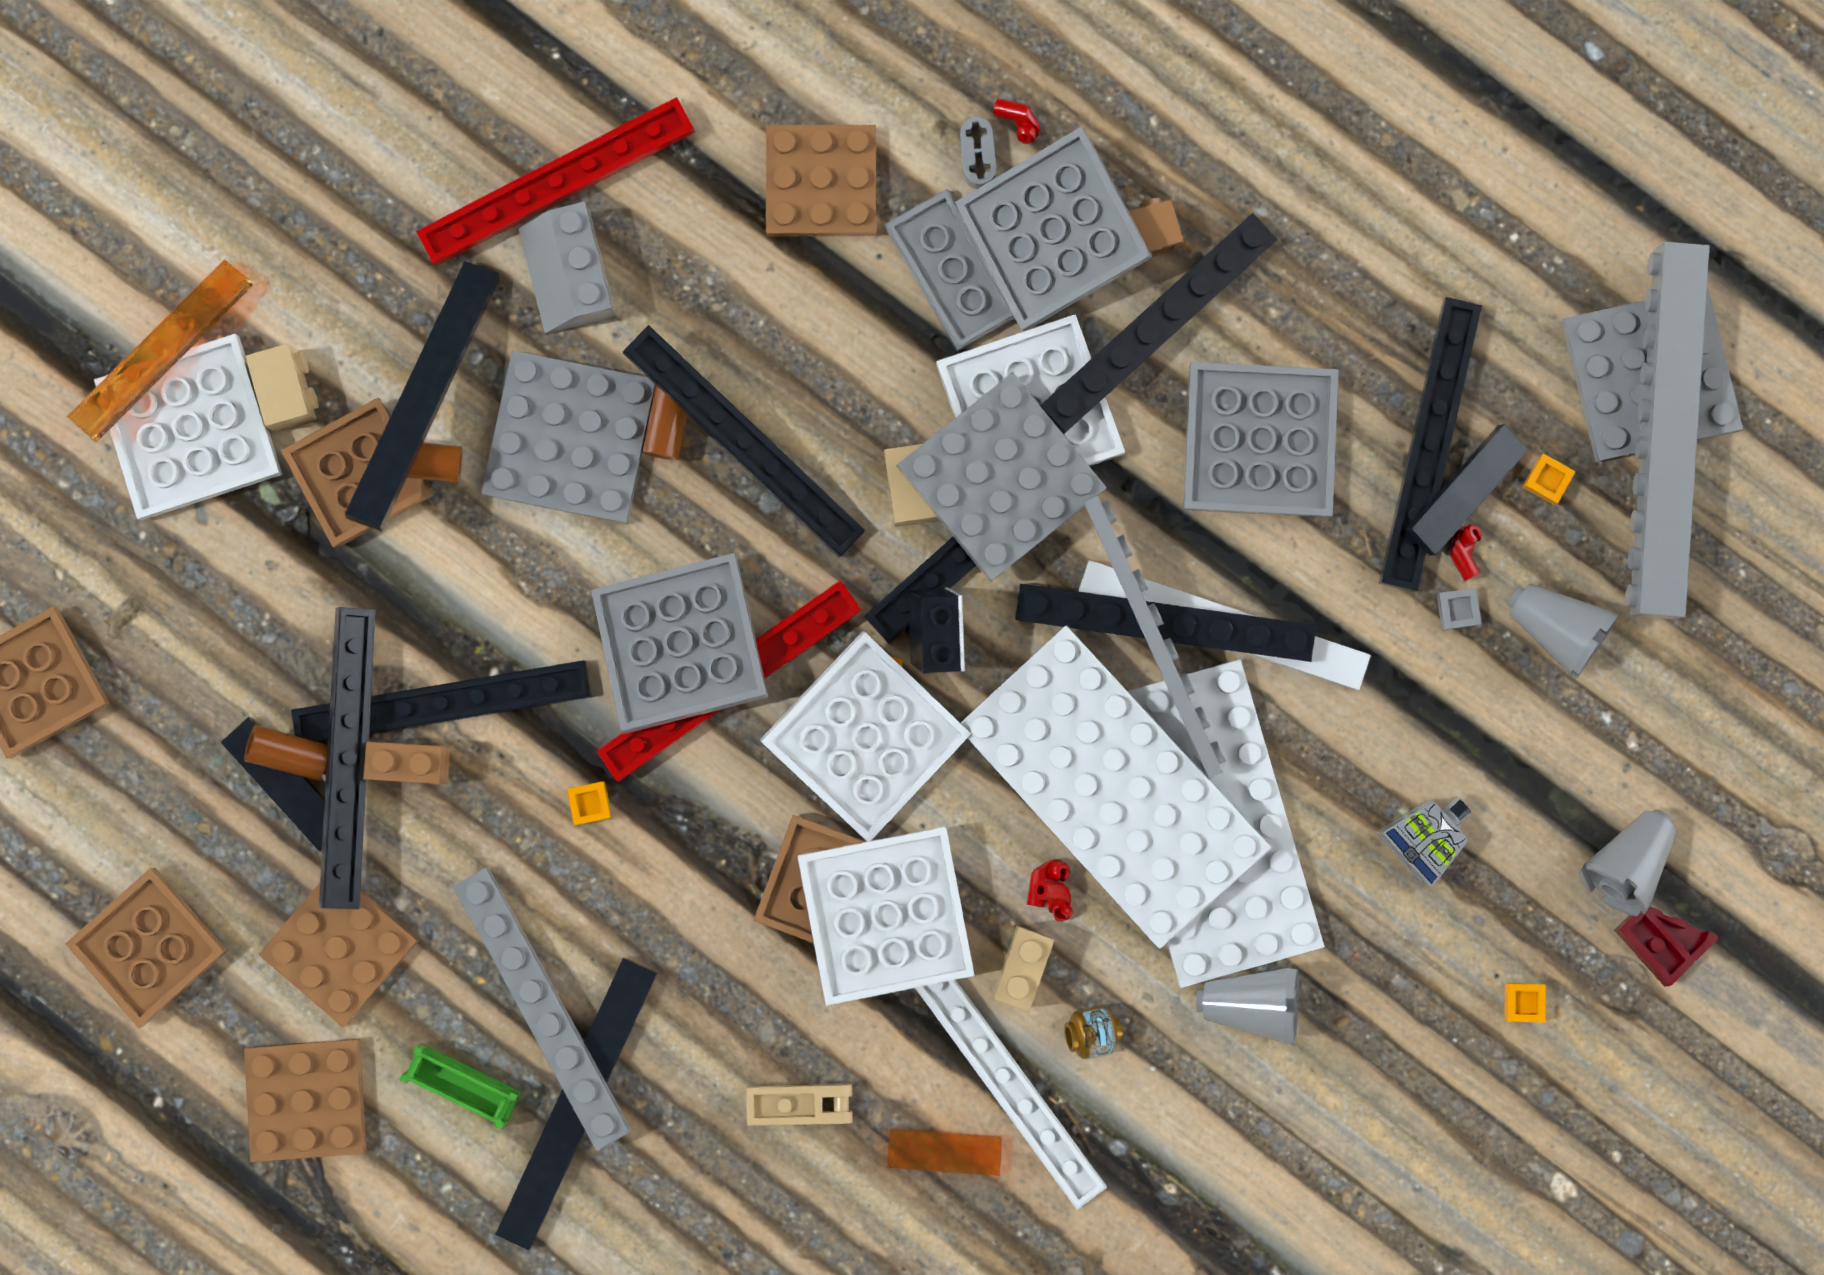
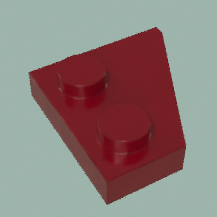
M1650 907L1644 915L1642 911L1638 916L1629 915L1614 929L1618 936L1664 987L1671 986L1719 939L1715 933L1710 931L1704 932L1688 925V922L1677 917L1666 916L1662 911Z

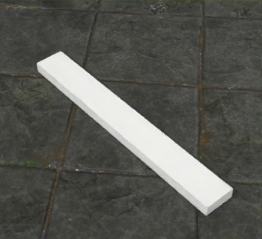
M1088 561L1078 592L1127 598L1114 568ZM1144 579L1148 590L1142 592L1145 601L1254 616ZM1316 636L1312 662L1249 654L1356 691L1360 690L1371 656Z
M956 980L916 987L915 989L1074 1207L1078 1210L1107 1188L1106 1184Z

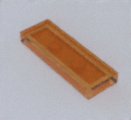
M890 1128L887 1168L1000 1176L1002 1136Z

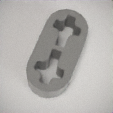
M974 116L968 118L960 129L963 176L969 186L978 189L995 179L996 158L993 130L991 124L982 117ZM973 127H979L980 133H986V135L981 136V148L974 149L972 137H966V135L971 134ZM975 157H982L983 168L990 170L985 172L983 179H977L976 173H970L969 171L975 169Z

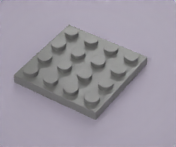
M1082 126L955 202L1022 331L1029 330L1153 258L1091 139Z
M1708 287L1706 293L1697 440L1733 433L1743 429ZM1645 301L1572 316L1561 321L1596 463L1635 454L1637 438L1642 435V422L1638 421L1637 414L1639 402L1641 399H1644L1645 385L1640 383L1641 367L1647 360V348L1643 347L1642 338L1645 327L1649 326L1650 312L1645 310Z
M512 351L481 494L487 497L628 524L656 385L648 377Z
M1190 362L1183 510L1331 518L1333 516L1339 369Z
M1013 372L896 466L990 582L1085 506V501L1098 496L1107 488Z
M735 553L591 590L618 721L623 734L768 698L738 559Z

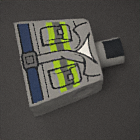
M1455 797L1443 809L1433 800H1429L1419 804L1384 826L1376 834L1423 886L1432 887L1468 842L1467 837L1457 826L1471 815L1472 812L1458 797Z

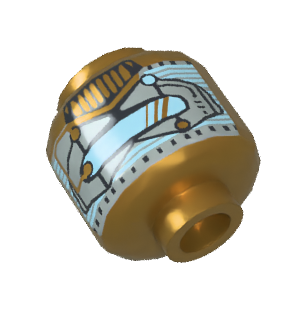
M1103 1006L1075 1011L1071 1014L1069 1022H1066L1064 1025L1068 1049L1070 1052H1076L1082 1059H1090L1113 1053L1116 1050L1117 1040L1122 1039L1123 1036L1119 1018L1113 1017L1110 1011Z

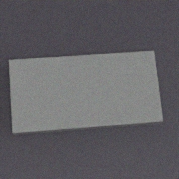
M948 188L884 224L885 230L957 352L1015 320Z

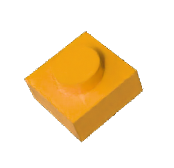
M1543 453L1538 457L1522 488L1556 505L1559 503L1576 471Z
M605 781L567 789L574 826L612 818Z
M1505 983L1504 1020L1508 1022L1546 1023V985L1539 983Z

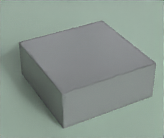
M1476 588L1436 594L1442 631L1482 625Z

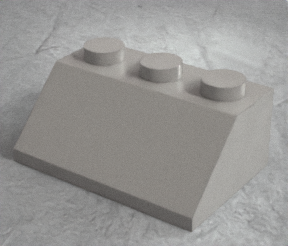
M585 201L548 210L518 228L546 335L617 317L591 213Z

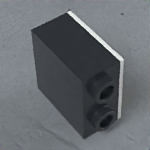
M949 588L908 590L911 664L923 674L965 671L962 595Z

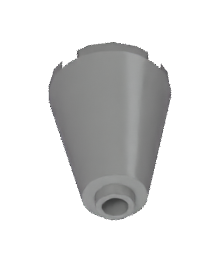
M1529 584L1526 589L1519 586L1507 604L1513 608L1510 616L1575 678H1578L1589 663L1588 660L1597 652L1618 618V615L1612 611L1533 584Z
M1659 810L1643 812L1583 865L1579 871V877L1584 886L1590 892L1597 888L1604 894L1601 901L1619 912L1638 916L1642 911L1644 915L1650 908L1677 832L1672 818Z
M1284 968L1205 982L1204 989L1197 990V1012H1203L1204 1020L1286 1044L1295 1043L1298 1026V969Z

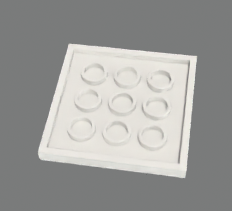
M1076 314L939 360L936 362V366L954 417L956 418L1012 372L1037 403L1041 405L1092 358ZM1106 397L1064 434L1089 466L1125 453Z
M232 334L94 379L137 519L142 521L283 475L269 430L263 422L240 337L237 334Z
M862 631L770 728L760 741L868 842L880 832L971 733L866 632Z
M945 826L797 855L826 1006L974 976Z

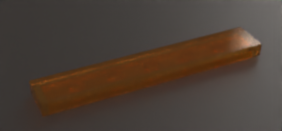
M224 259L66 417L97 443L253 286L252 282Z

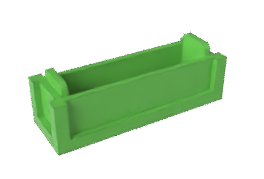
M423 1043L415 1047L413 1051L415 1056L408 1070L402 1073L400 1081L415 1083L495 1122L494 1127L500 1130L507 1125L522 1091Z

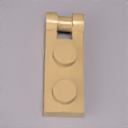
M852 1084L747 1086V1126L852 1123L853 1111L849 1110V1096H852ZM823 1097H834V1110L823 1111Z

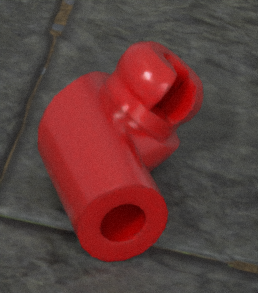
M998 98L996 100L993 115L1013 120L1018 128L1017 139L1023 144L1033 143L1036 137L1040 135V124L1030 107L1026 104Z
M1473 524L1461 526L1454 534L1449 548V555L1464 581L1481 573L1471 555L1476 542L1481 540L1482 533L1479 527Z
M1052 859L1032 871L1026 905L1044 908L1045 900H1039L1034 896L1033 887L1038 881H1066L1070 875V868L1067 863L1059 859Z
M1038 881L1033 887L1034 896L1039 900H1046L1047 908L1050 913H1053L1055 920L1059 922L1068 920L1073 914V909L1070 906L1071 894L1068 887L1060 882Z

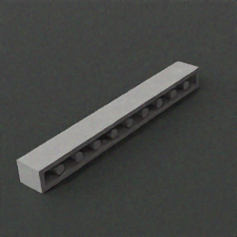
M1663 242L1654 252L1650 253L1647 272L1649 275H1652L1651 289H1648L1645 298V310L1650 312L1649 326L1645 327L1642 338L1643 347L1647 348V360L1642 364L1640 371V383L1645 385L1644 399H1641L1639 402L1637 414L1638 421L1642 422V435L1638 436L1635 445V456L1640 458L1639 473L1635 474L1633 480V494L1637 495V510H1633L1630 519L1631 532H1635L1634 547L1630 548L1628 554V568L1632 570V584L1627 586L1625 603L1627 607H1630L1629 616L1675 620L1686 615L1710 245Z

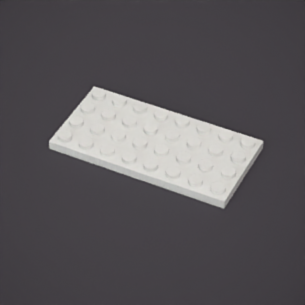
M1067 625L960 723L971 733L968 737L971 743L1159 949L1272 848Z
M1241 659L1187 674L1195 693L1188 696L1194 709L1202 707L1210 724L1209 728L1204 729L1210 743L1218 742L1226 760L1220 764L1223 773L1209 780L1272 848L1167 942L1180 988L1325 947ZM1165 681L1128 691L1207 776Z

